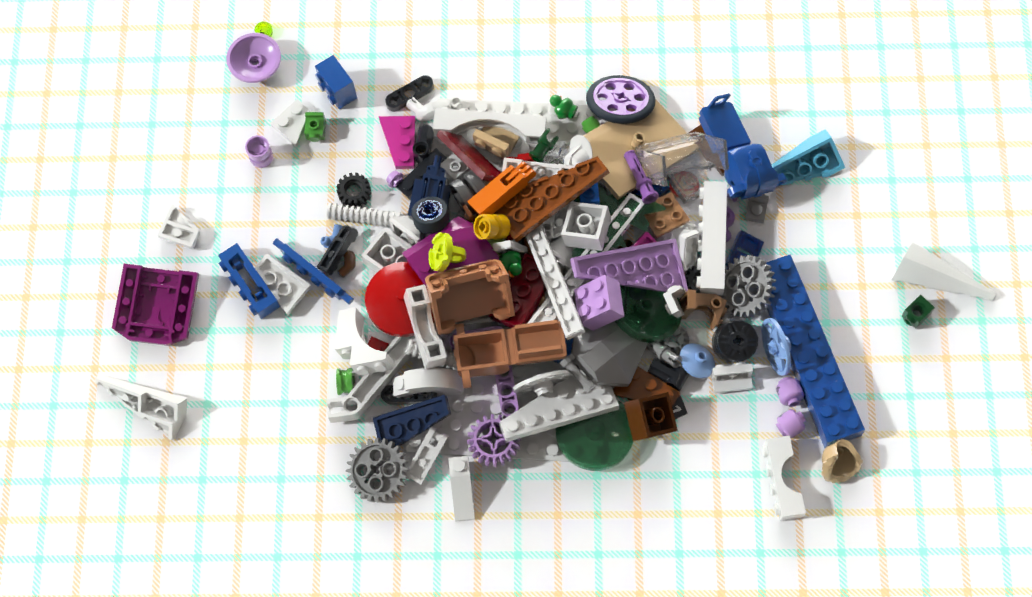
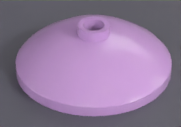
M249 33L237 38L230 45L227 51L226 62L231 74L238 80L247 83H258L267 80L278 70L281 62V52L276 41L268 35Z

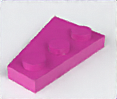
M378 116L395 168L414 169L415 116Z

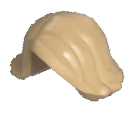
M841 439L824 449L822 454L823 471L821 474L827 482H845L860 471L863 460L850 441Z

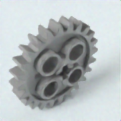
M747 255V257L740 256V259L734 258V264L728 263L730 269H725V287L721 298L727 300L725 307L729 308V313L742 318H753L754 314L760 315V310L766 311L765 304L771 305V302L768 300L769 297H775L771 293L772 290H776V287L772 286L776 279L771 278L775 273L769 271L771 266L767 265L766 261L760 259V257Z
M375 438L374 442L372 439H368V445L361 442V449L354 448L356 455H349L353 460L346 462L351 466L350 469L345 470L351 473L346 479L353 481L349 487H356L354 493H361L360 498L365 499L367 497L369 502H372L374 499L375 502L380 503L381 498L383 501H388V495L391 498H395L394 491L401 493L399 486H406L403 479H409L407 475H404L405 472L410 470L404 466L409 460L402 459L406 453H399L401 447H394L395 442L390 441L388 443V439L383 438L382 442L380 438ZM377 451H380L381 458L376 461L374 455ZM393 464L394 472L389 475L388 467ZM366 465L367 473L363 476L361 469ZM376 467H379V469H378V470L380 471L379 474L376 473V472H377V470L375 469ZM377 479L381 481V486L378 489L374 487Z

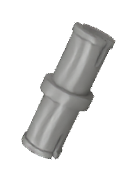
M651 339L648 342L652 347L647 344V349L655 353L658 359L668 362L674 368L680 366V363L676 360L681 362L682 357L673 353L670 347L667 345L663 346L655 339Z

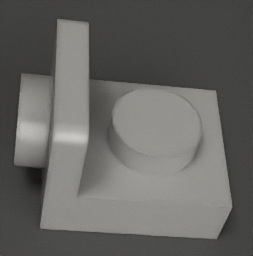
M762 194L760 197L749 198L745 217L746 221L764 224L769 196Z

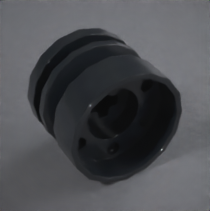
M734 320L724 323L715 330L712 336L714 353L726 362L747 360L755 354L758 347L757 332L745 321ZM736 338L740 339L741 343L734 344L733 340Z

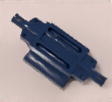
M438 155L434 157L433 165L427 166L426 174H423L422 180L415 179L408 216H412L414 204L426 197L440 198L445 201L448 207L451 190L449 185H445L446 178L444 176L446 170L441 167L442 156H439L438 162ZM429 210L423 213L420 218L432 220L437 218L441 212Z

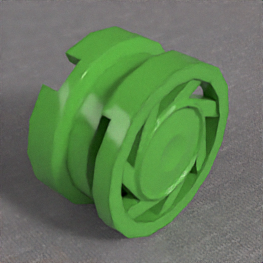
M337 368L336 387L338 395H342L343 392L349 394L354 388L355 375L352 373L354 371L352 368L347 370Z

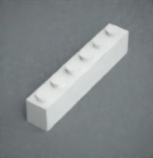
M704 181V186L699 191V199H703V205H699V217H702V223L698 224V232L702 234V239L698 240V252H701V258L697 259V270L701 271L700 276H697L696 288H700V293L723 296L725 287L727 182Z

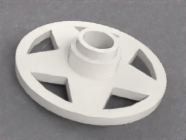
M558 370L539 374L518 383L513 387L514 393L534 391L538 397L553 393V385L568 379L571 373L569 370Z

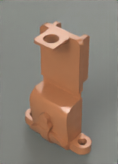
M558 320L515 325L511 329H498L465 334L464 323L456 324L457 335H453L455 346L454 358L457 362L458 374L462 377L464 389L472 388V377L504 374L510 370L509 365L561 360L567 357L565 336Z

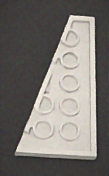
M580 370L583 373V375L589 381H591V379L582 370ZM572 375L553 388V393L537 397L500 421V428L505 441L509 442L619 410L618 401L611 386H595L587 393L583 389L584 386Z

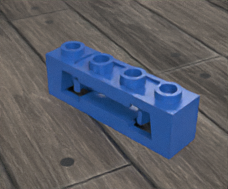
M238 243L218 255L221 260L218 264L224 272H229L231 275L228 277L234 287L238 285L240 288L238 293L244 301H249L251 305L248 307L254 316L258 314L260 319H263L280 308L277 299ZM243 266L260 290L255 294L257 302L254 300L253 293L238 273V271L243 269Z

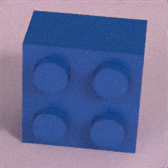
M334 55L315 65L317 84L322 92H327V98L332 105L335 104L338 109H341L357 99L352 79Z

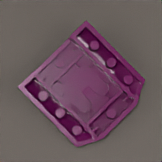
M459 216L450 221L441 231L430 234L402 253L425 286V278L430 274L438 273V271L431 269L429 265L430 248L433 249L434 244H432V240L439 232L450 234L453 246L462 247L466 251V259L463 262L449 263L446 270L487 260H499L498 254L493 250L487 240L479 239L475 235L474 224Z
M124 263L112 329L133 342L169 346L187 340L199 273L147 268L142 265Z

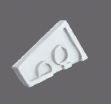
M267 253L255 266L256 271L287 316L311 288V284Z

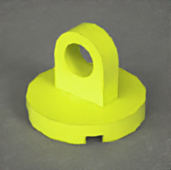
M439 232L432 240V244H434L433 249L430 248L429 265L431 269L443 272L449 263H460L466 259L465 249L453 246L450 234Z

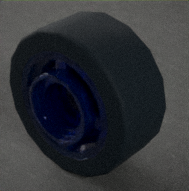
M426 197L415 203L412 208V219L416 229L427 234L436 233L444 229L449 222V211L445 201L437 197Z

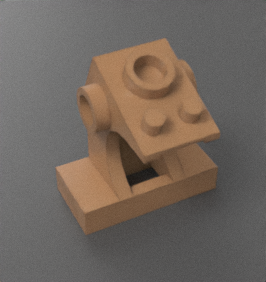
M688 289L678 300L684 313L678 319L686 320L693 311H704L710 319V330L722 324L723 320L720 318H723L727 311L725 307L727 300L716 294L696 293V290Z

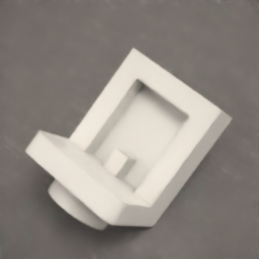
M680 285L670 287L663 294L667 302L665 304L667 312L676 318L684 315L677 298L685 294L686 290Z

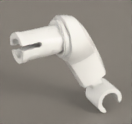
M412 97V100L409 99L406 104L416 114L417 120L422 122L434 119L435 108L452 107L453 110L462 108L458 97H452L450 102L447 99L430 102L424 106Z

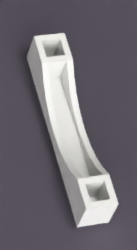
M442 107L440 109L435 108L432 129L434 136H437L436 134L439 130L460 134L478 127H496L514 133L526 143L538 144V139L547 129V118L541 114L525 115L520 112L508 114L503 111L494 113L487 112L486 110L469 111L465 108L453 110L448 107Z

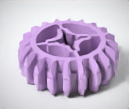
M491 414V419L488 420L487 416L484 415L483 422L479 419L476 420L478 427L475 425L471 426L474 432H468V437L471 438L467 440V444L471 445L468 448L469 452H474L472 454L474 459L479 457L478 463L480 464L486 460L485 465L487 467L490 465V462H493V466L496 468L499 461L504 466V459L511 462L510 455H517L514 449H520V445L517 442L521 441V438L506 442L503 434H499L496 431V427L500 428L502 415L495 419L494 414ZM490 428V431L487 435H484L481 438H479L480 434L484 430ZM493 433L496 438L495 448H493V444L491 443ZM509 443L503 452L498 453L499 447ZM478 445L489 447L491 454L482 451Z

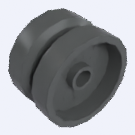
M470 170L463 175V181L457 178L449 183V187L458 205L466 213L462 206L466 204L468 209L471 210L472 208L467 201L483 189L485 184Z

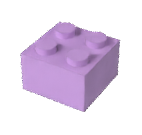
M603 275L574 289L577 311L584 327L594 331L624 317L620 283L617 280Z

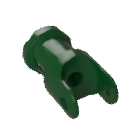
M550 128L543 132L534 150L529 152V156L536 162L543 163L544 157L548 151L553 149L559 139L556 136L551 143L548 141L547 135L550 132Z

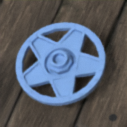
M773 318L765 319L762 323L761 334L766 356L778 375H787L791 368L790 340L784 335L777 321Z

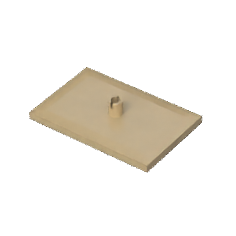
M657 100L653 111L641 121L629 124L606 122L583 135L591 144L593 158L598 156L610 173L600 181L617 200L636 189L637 182L624 158V154L627 151L634 150L636 152V156L646 176L652 180L700 150V146Z

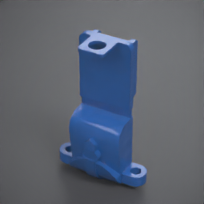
M730 93L716 96L707 107H703L700 110L699 122L714 152H720L721 159L734 183V186L727 190L730 198L740 197L743 200L751 197H760L762 194L773 192L776 187L785 184L787 179L784 173L778 174L772 168L762 144H750L751 140L733 104L726 102L731 96Z

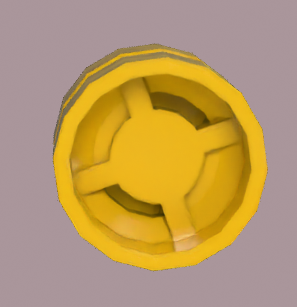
M481 214L475 219L473 228L475 235L479 239L491 240L505 239L509 235L511 226L508 217L503 214Z

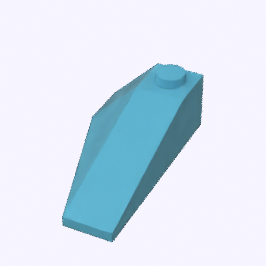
M826 129L809 137L772 164V168L778 174L784 173L787 182L783 185L792 184L794 181L799 180L807 181L820 176L822 178L828 177L846 168L832 137Z

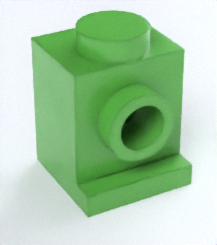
M305 112L304 134L306 140L312 142L325 140L326 118L324 112Z

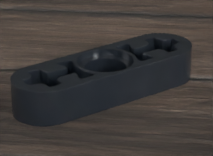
M428 75L420 76L387 95L385 99L387 109L392 112L399 111L406 107L408 100H412V97L418 100L432 92L434 89L432 78ZM425 82L428 84V87L422 86V83ZM407 90L415 92L412 97L404 95ZM391 100L397 101V104L394 105L391 103Z
M393 385L385 386L381 392L382 400L389 405L417 404L437 397L436 392H430L431 395H428L427 398L419 395V393H415L410 399H405V397L397 398L394 395L389 399L387 395L391 394V391L393 392Z

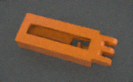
M521 162L515 168L510 165L467 202L478 215H492L525 188L528 182L536 176V172L526 162Z

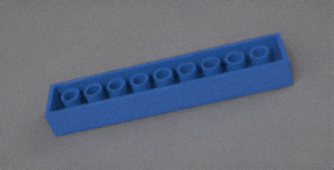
M791 254L766 262L767 265L771 266L769 271L775 273L771 278L776 279V282L772 283L776 290L771 291L775 297H769L768 299L771 305L765 304L770 318L777 321L784 335L790 340L791 369L795 379L800 381L805 403L824 448L841 439L849 441L861 437L865 428Z

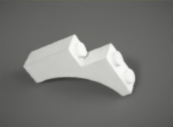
M356 307L340 310L338 313L334 350L342 359H350V366L358 376L394 369L395 362L387 352L375 350L367 345L364 336L365 317Z

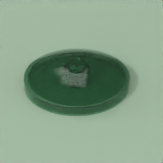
M620 285L624 317L615 322L627 335L642 342L659 343L667 340L676 332L680 326L682 316L676 318L667 312L665 308L667 302L663 296L666 292Z
M618 399L619 410L556 428L558 447L564 457L573 465L589 471H602L616 466L629 454L634 441L625 405Z

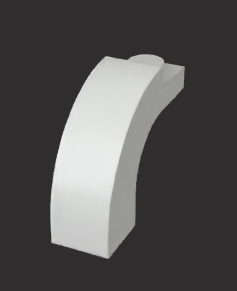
M422 368L404 371V375L393 377V395L400 398L415 393L436 392L451 396L464 392L463 381L458 371L451 369Z

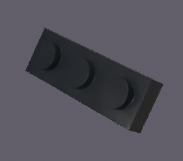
M437 148L396 186L409 200H411L415 179H423L427 166L433 165L434 157L438 155L437 162L439 161V156H442V162L447 159Z

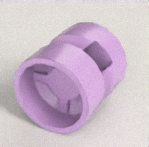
M260 135L252 136L247 140L245 149L252 165L257 168H264L270 165L273 161V152L268 140Z

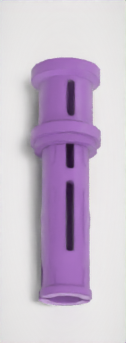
M634 150L627 151L624 154V158L637 182L636 189L642 195V202L650 204L656 201L659 195L654 191L652 180L646 176L636 156V152Z

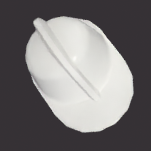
M576 135L571 139L569 153L564 159L565 165L576 166L578 163L593 158L592 147L586 137Z

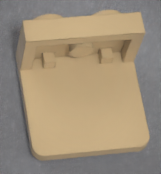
M483 127L481 131L476 129L473 133L474 145L503 159L509 157L520 138L510 131L496 127Z

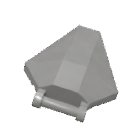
M642 311L624 315V317L594 331L584 327L586 332L573 338L571 353L560 364L575 376L584 386L583 389L587 393L599 385L628 387L656 325ZM573 361H574V362L581 368V370L591 379V381H589V380L583 375V373L572 363Z

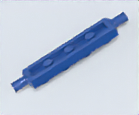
M278 238L273 241V245L282 252V258L288 264L293 263L296 265V269L305 276L307 274L311 277V282L317 287L321 285L328 296L331 298L336 297L338 300L343 299L348 305L353 302L354 298L348 295L345 290L286 243L284 244Z

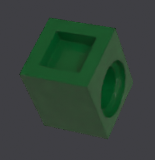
M920 294L904 310L902 314L903 320L907 325L913 326L916 329L932 314L935 307ZM913 310L919 311L921 316H916Z

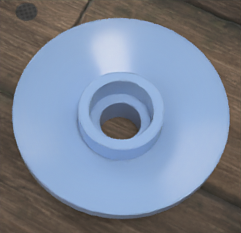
M696 343L687 344L681 349L679 356L682 357V361L680 363L688 374L696 378H707L711 375L712 369L715 368V361L708 349Z

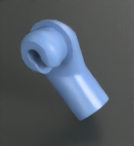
M335 224L332 235L321 238V245L324 248H328L343 226Z

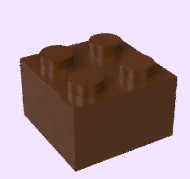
M669 392L624 402L633 441L678 431Z

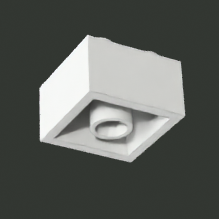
M570 202L561 233L565 246L602 251L611 221L608 206Z

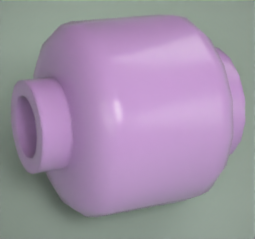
M785 377L778 382L776 392L780 403L789 407L798 406L804 398L800 381L793 377Z
M789 409L778 416V423L775 425L783 436L793 438L805 430L804 422H806V419L800 411L796 413L795 410Z

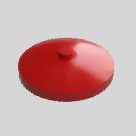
M408 262L393 263L379 270L370 280L365 292V306L373 324L384 333L396 337L415 335L405 304L404 294L407 288L424 285ZM431 308V315H432V320H433V323H434L435 321H434V317H433V313H432V308Z

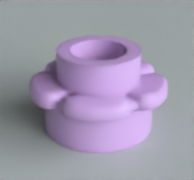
M396 170L391 172L386 179L389 187H396L403 180V174Z

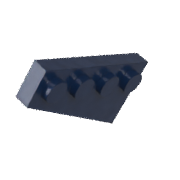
M442 395L373 417L377 438H380L381 442L383 438L388 439V443L390 441L395 442L394 447L401 446L450 416L451 410L447 396Z

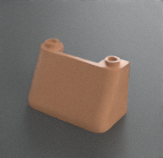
M487 260L430 274L425 278L438 334L451 333L456 328V322L492 313L499 320H506L509 317L515 316L509 276L500 260Z

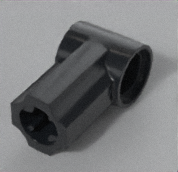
M423 124L419 126L416 143L413 145V154L418 164L431 153L434 132L433 127Z
M657 357L653 359L648 369V373L664 381L679 392L690 375L684 368L680 366L674 368Z

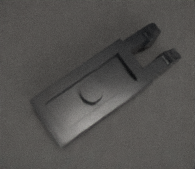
M344 225L337 236L334 237L317 265V269L331 276L337 269L350 244L355 242L358 236L357 229Z

